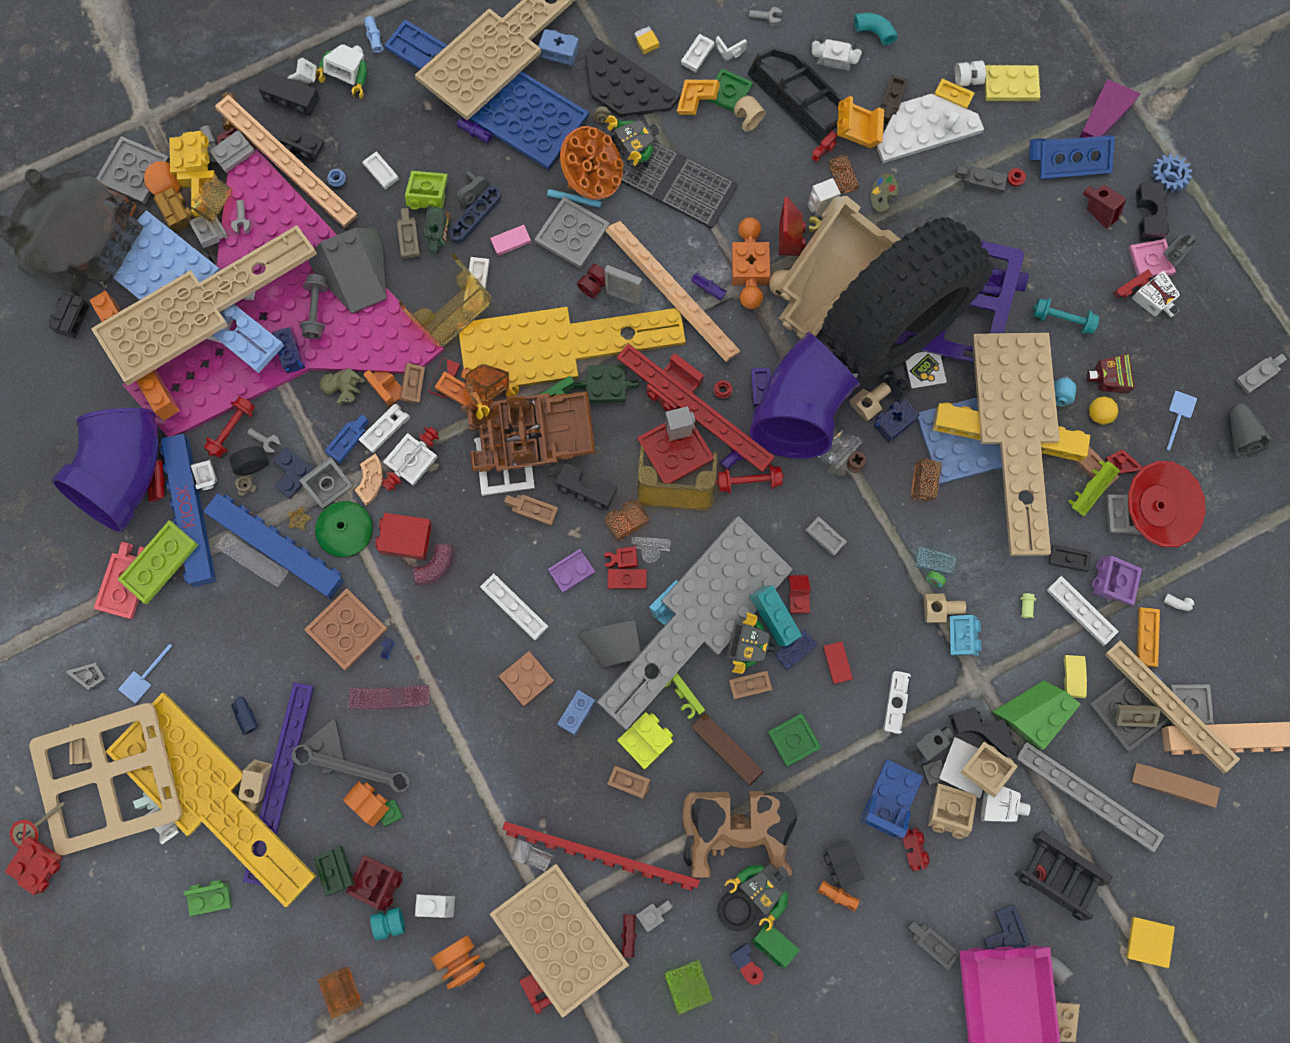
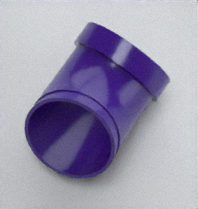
M808 331L788 351L771 375L759 406L753 412L750 426L751 439L768 452L782 457L808 459L825 454L830 450L835 430L834 416L845 399L860 385L859 381L821 341Z
M116 408L95 411L78 417L76 419L78 426V448L71 464H65L52 478L54 486L68 500L87 515L113 531L122 533L135 518L134 511L141 503L153 478L158 455L156 413L145 408Z

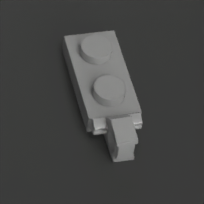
M1283 354L1274 360L1270 356L1238 377L1236 382L1246 394H1249L1279 373L1281 370L1279 365L1287 359Z

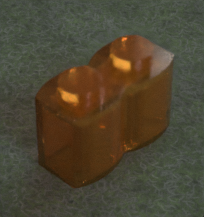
M630 500L622 506L623 509L616 512L614 510L606 515L605 524L617 542L649 523L650 519L638 500L634 502Z

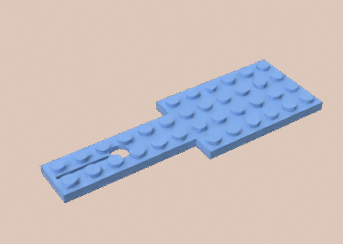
M147 210L96 262L100 268L139 300L190 270L199 283L220 271L215 264ZM235 304L221 311L220 314L226 323L230 320H236L237 328L234 331H225V328L212 335L257 373L284 346L280 340Z

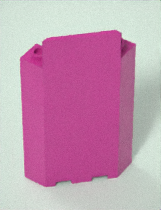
M1033 945L1024 948H1012V946L996 947L995 949L971 948L959 951L969 1043H1060L1050 947Z

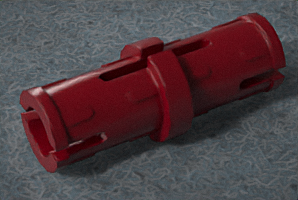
M623 914V933H621L623 957H634L635 938H637V934H635L636 915Z

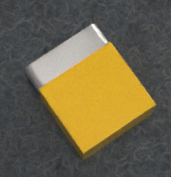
M649 26L634 33L636 42L643 55L659 48V41Z

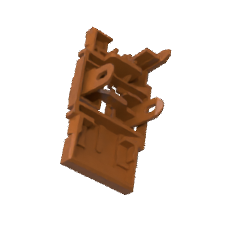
M587 391L567 395L565 393L557 394L554 397H551L549 393L526 397L511 396L506 400L489 402V414L486 417L483 413L481 420L476 417L477 407H474L472 404L460 406L461 410L468 415L469 431L479 430L481 451H470L473 472H485L496 469L497 472H502V470L509 471L549 465L552 462L559 463V459H571L573 456L596 454L590 399ZM510 423L515 432L506 434V430L510 429ZM536 424L541 427V429H530L536 426ZM541 433L542 437H538L539 442L535 438L527 440V434ZM520 436L521 441L507 442L506 438Z

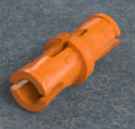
M824 880L818 889V893L834 901L833 903H839L855 912L860 902L859 899L844 892V889H838Z

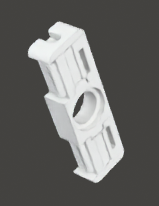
M899 671L892 673L883 726L884 732L902 733L899 730L902 727L903 715L906 711L908 694L905 693H907L908 678L911 677L909 673ZM898 697L902 700L900 708H895L892 705L893 698Z

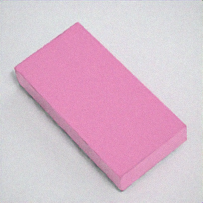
M524 225L490 238L497 256L531 243Z

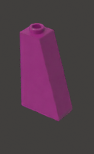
M1107 79L1079 138L1105 136L1135 104L1140 93Z

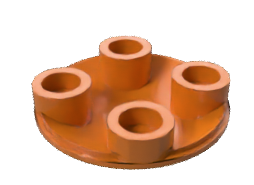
M158 161L152 163L146 169L144 186L153 195L156 196L164 193V191L170 188H174L176 193H178L181 185L177 180V175L170 173V163Z

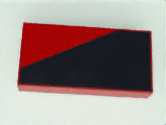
M442 358L428 392L446 399V395L434 389L435 385L444 371L456 378L460 364Z

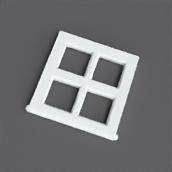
M513 436L511 438L506 439L507 442L520 440V436ZM480 437L474 439V442H476L477 451H481ZM532 467L525 468L526 482L510 484L509 472L503 470L505 485L489 487L487 471H479L482 496L535 489Z

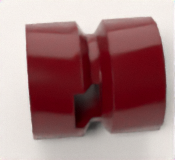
M592 264L586 272L587 275H583L576 284L586 296L595 299L601 292V287H605V270L597 264Z

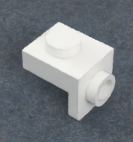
M211 459L191 465L197 483L195 485L196 489L208 490L213 488V485L218 480Z

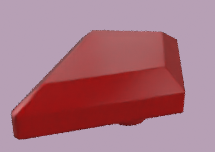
M1123 449L1105 458L1106 461H1109L1120 470L1118 474L1138 472L1142 469V466Z

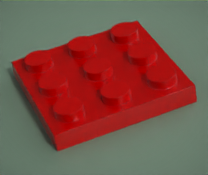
M665 423L637 437L640 446L665 487L715 459L696 426L695 429H692V436L673 441L669 440Z

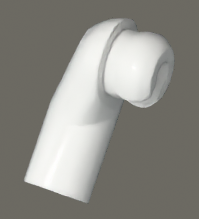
M1170 594L1164 600V603L1184 611L1192 610L1194 601L1191 598H1185L1182 601Z

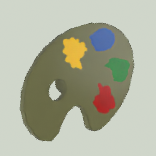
M885 173L879 176L871 190L872 206L880 213H885L890 209L888 201L892 200L893 197H897L899 193L898 181L892 174Z

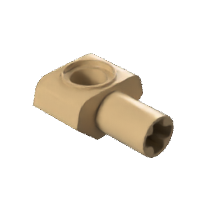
M882 382L871 392L862 389L849 400V403L865 421H869L882 410L879 402L891 392V389L886 383ZM862 402H868L870 407H864Z
M944 593L924 595L925 622L927 623L946 622L947 614L966 613L965 601H946ZM931 604H937L940 611L934 612Z

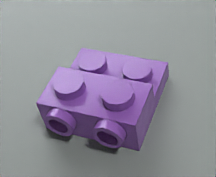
M1114 556L1101 557L1096 564L1098 570L1097 577L1092 582L1093 594L1108 600L1114 599L1126 605H1134L1142 568Z

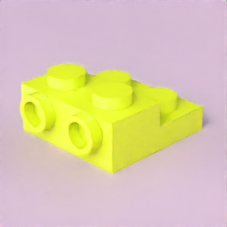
M647 712L617 740L644 770L673 743L671 739L673 734L666 727L662 729L658 725L660 722L653 713L648 715Z

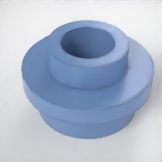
M333 169L329 172L327 180L331 186L340 187L345 183L346 176L343 171Z

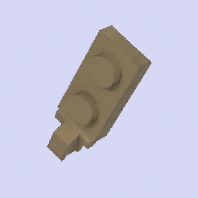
M408 208L401 209L402 219H398L397 222L402 259L420 257L415 218H410Z

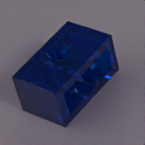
M287 327L272 332V335L284 344L278 355L281 366L287 374L304 369V361L293 330Z
M903 399L901 402L897 400L890 406V411L887 413L882 412L876 417L877 421L874 427L888 443L916 422L920 416L906 399Z

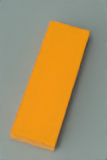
M1140 607L1138 608L1137 657L1147 667L1157 668L1160 609Z

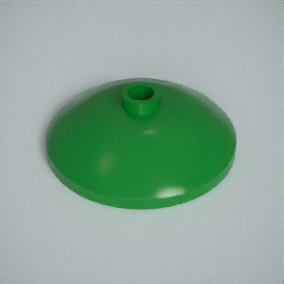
M340 501L326 507L319 515L315 525V535L319 545L324 551L335 557H351L360 553L369 544L373 534V523L368 512L359 504L350 501ZM344 523V527L339 529V524Z

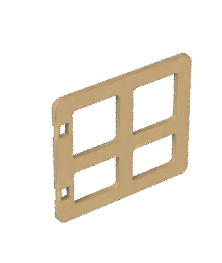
M151 703L137 705L36 737L29 744L46 814L60 804L58 798L60 793L92 783H96L98 786L107 826L103 829L69 838L60 808L47 819L54 849L58 855H67L175 822L182 816L168 755L159 728L156 709ZM140 721L147 750L127 758L108 762L101 736L102 732ZM152 725L154 726L156 737L151 738L148 728ZM85 738L92 762L91 769L54 779L47 754L48 749ZM151 766L162 810L124 821L119 808L113 778L120 774ZM169 786L172 796L169 799L166 798L164 787Z

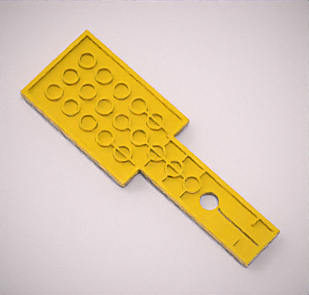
M568 307L458 323L466 384L473 387L482 381L479 387L488 391L495 390L500 386L505 387L503 389H507L506 385L499 378L500 374H503L511 385L518 387L562 381L569 376L572 379H577L576 361L619 355L628 343L638 351L686 344L681 313L677 308L570 324ZM630 327L635 331V335L632 339L626 340L620 334L622 329ZM475 388V390H477L480 393H483L485 391H481V389Z
M161 693L152 704L156 709L160 732L163 736L176 794L182 810L181 818L174 823L186 836H190L204 823L285 908L288 907L317 876L233 791L241 783L243 771L166 693ZM133 722L105 751L114 761L143 753L147 750L141 722ZM149 726L151 738L156 737L154 726ZM146 766L127 772L128 776L162 810L152 767ZM169 786L164 787L166 798H172ZM258 840L265 842L267 846L266 853L261 857L253 853V844Z

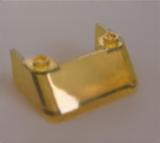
M454 253L451 256L462 268L456 276V283L462 290L434 314L430 309L422 307L413 313L402 301L398 302L406 315L437 346L448 344L486 310L492 302L489 292Z
M640 446L637 499L642 505L693 510H707L712 506L718 452L713 453L712 471L700 472L696 478V486L657 483L656 470L650 466H643L645 447Z

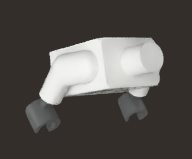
M814 33L810 41L812 54L818 57L817 65L849 71L850 65L858 63L861 55L864 54L865 43L857 44L855 42L854 50H852V46L849 43L829 39L821 44L823 36H816Z

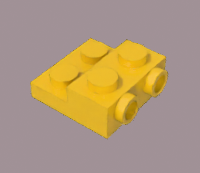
M201 131L183 133L182 137L169 138L171 174L208 171L209 156L207 154V147L209 146V140Z

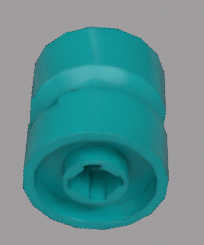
M400 907L388 910L387 914L379 912L370 916L371 928L376 941L388 938L389 934L397 936L406 932L404 917Z

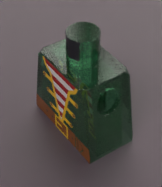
M427 206L424 237L429 242L428 251L433 253H439L440 244L446 245L451 217L446 208Z

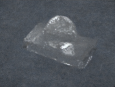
M632 537V547L636 546L637 549H642L641 556L646 562H655L660 556V550L670 551V539Z

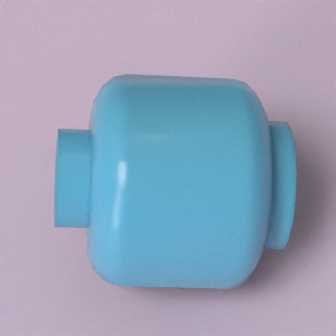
M1065 377L1054 381L1056 404L1058 406L1072 404L1075 400L1076 384L1071 379Z

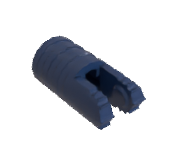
M239 696L232 703L231 707L242 734L246 735L257 730L259 724L245 698Z

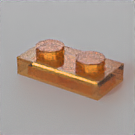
M847 155L829 160V165L841 194L859 188V183Z

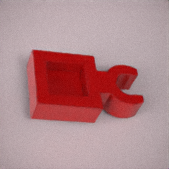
M833 130L822 140L820 146L812 152L811 159L815 162L822 155H825L828 151L831 152L836 147L838 135Z
M636 546L619 548L615 555L611 552L604 553L605 558H612L610 563H605L606 568H613L616 564H618L619 569L639 567Z

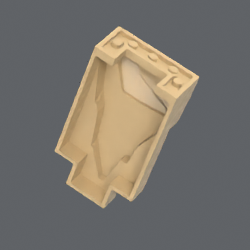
M848 196L832 199L821 215L823 220L820 227L777 288L781 292V297L790 301L778 319L783 322L782 325L788 330L793 329L797 332L796 336L800 339L808 331L816 337L822 328V324H824V318L828 316V310L833 307L834 301L839 299L841 292L847 289L848 284L855 280L859 273L868 267L871 261L879 257L884 250L890 248L894 242L901 240L890 230L879 229L858 211L861 207Z

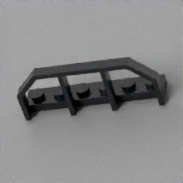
M771 47L757 54L747 74L820 145L822 140L832 130L838 128V120L827 126L807 106L827 97L838 108L839 102L843 99L796 53ZM770 56L792 62L799 70L782 77L780 80L761 60ZM805 75L820 92L804 99L802 102L785 84Z

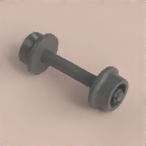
M310 274L306 276V282L303 283V288L311 292L309 321L301 322L300 328L302 329L303 337L319 339L322 336V331L325 330V325L317 322L319 293L328 290V285L324 276Z

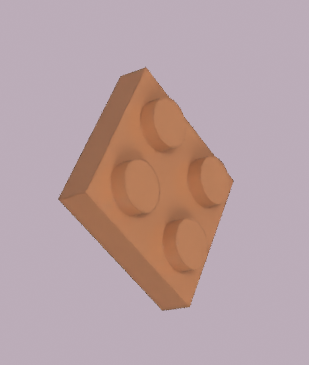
M530 651L499 675L501 680L524 707L554 682Z

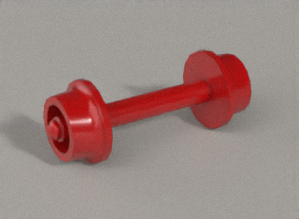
M239 396L234 402L230 403L237 409L216 441L209 437L206 438V444L203 448L208 451L209 456L214 455L217 458H221L224 453H228V450L222 444L243 414L250 418L253 417L252 412L255 406L250 403L249 399Z
M772 464L768 466V474L730 477L729 469H726L724 472L717 473L718 480L715 483L718 485L719 492H728V494H731V485L769 481L771 490H774L775 487L782 486L785 475L782 473L780 466H772Z

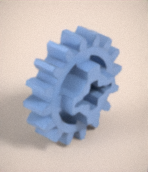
M1171 153L1167 157L1162 155L1151 168L1153 172L1150 176L1155 177L1153 183H1163L1164 190L1166 191L1170 189L1171 193H1174L1176 189L1181 191L1192 178L1190 175L1192 169H1188L1190 163L1185 164L1186 158L1180 160L1178 154L1175 157Z

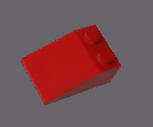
M784 197L779 220L778 255L800 256L806 244V239L802 238V233L806 231V221H803V214L788 197Z

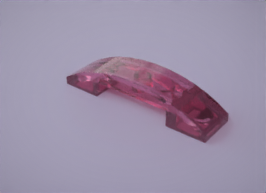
M429 685L349 689V709H391L430 705Z

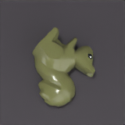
M348 367L338 371L335 375L332 373L325 374L319 381V387L323 393L329 395L339 389L342 393L337 403L343 405L344 403H352L356 400L353 392L360 393V391L355 386L358 382L363 383L365 380Z

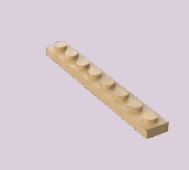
M1121 640L1105 654L1223 774L1228 772L1240 760Z

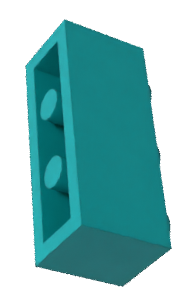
M765 585L749 595L778 646H788L802 636L773 585Z

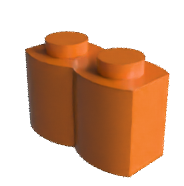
M358 781L344 797L343 801L362 820L374 827L389 810V807L385 804L387 800L379 793L375 795L373 793L375 788L369 783L363 784Z

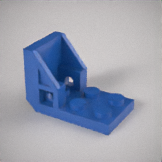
M886 759L864 808L860 822L893 838H904L911 814L909 809L924 776Z

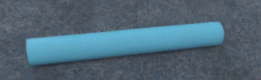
M548 189L547 193L549 197L558 199L566 197L576 203L601 207L602 201L592 200L583 196Z

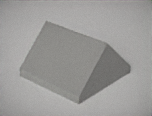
M331 457L299 480L322 509L353 486Z

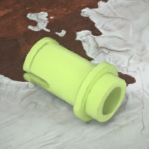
M1024 593L1020 598L1022 600V618H1034V601H1036L1034 594Z

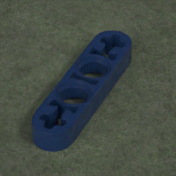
M488 187L449 230L452 242L456 244L464 242L497 206L502 197L498 187ZM490 193H491V194H495V193H496V197H493V196H492V197L490 198ZM479 205L486 206V210L483 212H478L476 208ZM467 218L474 219L472 225H467L464 222ZM455 232H456V233H459V232H460V233H461V236H458V235H457V236L455 237L454 233H455Z

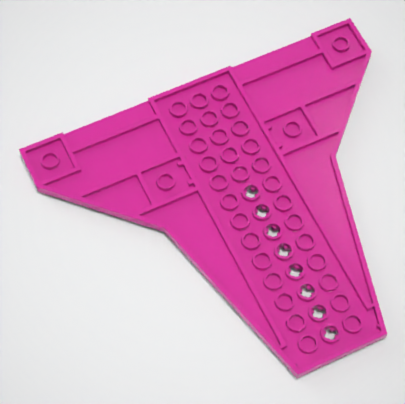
M257 149L254 150L256 153L228 172L222 217V227L228 238L225 239L224 237L219 242L217 267L220 270L296 225L314 249L320 242L337 235ZM238 200L244 201L245 219L251 222V230L248 234L244 230V225L239 227L238 235L231 226V222L237 219ZM307 260L256 290L254 301L241 299L235 303L237 307L284 344L282 349L268 364L257 373L222 343L208 339L203 340L156 369L180 411L165 421L156 414L155 421L168 437L185 434L235 409L230 403L234 402L239 396L251 401L311 370L340 371L349 367L354 372L370 370L372 373L389 372L390 374H404L406 363L426 367L444 352V348L387 288V300L353 314L329 289L326 292L319 293L317 322L324 324L325 330L322 331V336L319 339L303 337L300 323L309 321L311 292L303 288V283L306 282L307 275L314 274L310 262ZM256 265L253 268V274H262L266 270V266ZM262 314H268L266 316L267 320L259 319ZM236 320L232 321L229 329L231 331L237 328ZM219 349H220V350H221V349H224V350H223V353H224L223 356H220V355H217V356H216L217 351H218ZM204 361H210V362L208 363V365H209L208 368H206V367H202V368H201L202 363H203ZM189 373H195L193 380H187ZM136 381L128 386L125 383L123 384L125 389L142 408L152 410ZM180 385V390L172 392L173 386Z

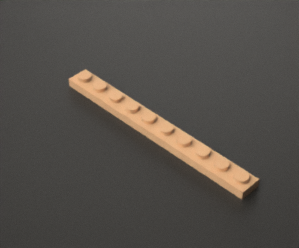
M228 95L215 105L216 110L343 228L347 227L357 218V213L233 98Z
M621 221L607 227L606 232L726 362L740 353L737 346Z

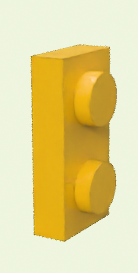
M942 78L934 95L967 109L974 96V92Z

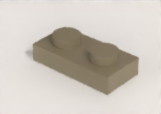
M1118 705L1115 723L1117 726L1157 727L1161 711L1158 706Z

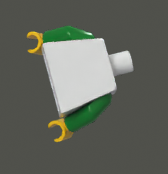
M340 45L336 49L326 51L319 64L320 68L316 69L315 80L318 78V81L323 83L326 79L323 74L324 72L352 85L357 83V86L352 88V94L355 97V93L360 91L359 98L362 99L364 97L362 85L365 84L367 76V64L364 61L362 48L357 45L353 48Z

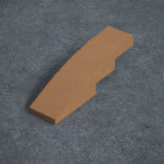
M1139 763L1136 764L1132 780L1133 784L1212 808L1217 806L1221 789Z

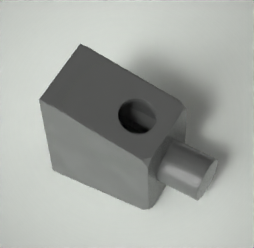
M946 726L941 730L936 728L904 752L913 764L918 767L950 745L948 739L953 736V733Z

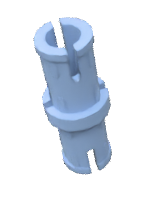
M368 16L363 20L367 29L366 36L370 40L372 51L380 53L383 51L380 40L381 34L376 27L375 18Z

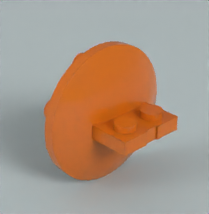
M590 126L576 128L565 137L561 145L560 162L564 176L568 181L567 188L575 190L583 197L592 200H601L611 196L621 183L624 166L620 153L611 137L601 130Z

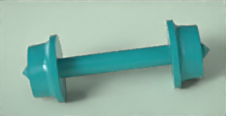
M1039 298L1033 306V317L1040 319V322L1045 320L1046 315L1082 325L1081 334H1093L1099 326V315L1093 314L1092 310H1088L1084 318L1050 308L1051 298L1046 300Z

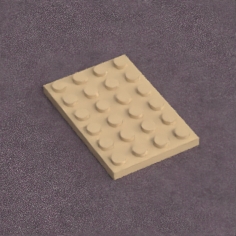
M557 864L489 914L562 1018L629 966Z

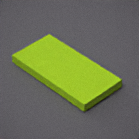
M169 520L117 580L147 605L197 548L198 544L174 522Z

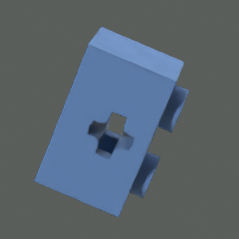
M544 29L538 46L541 48L539 57L573 66L579 50V39L573 35H565L555 30Z
M578 690L557 725L576 736L596 701Z

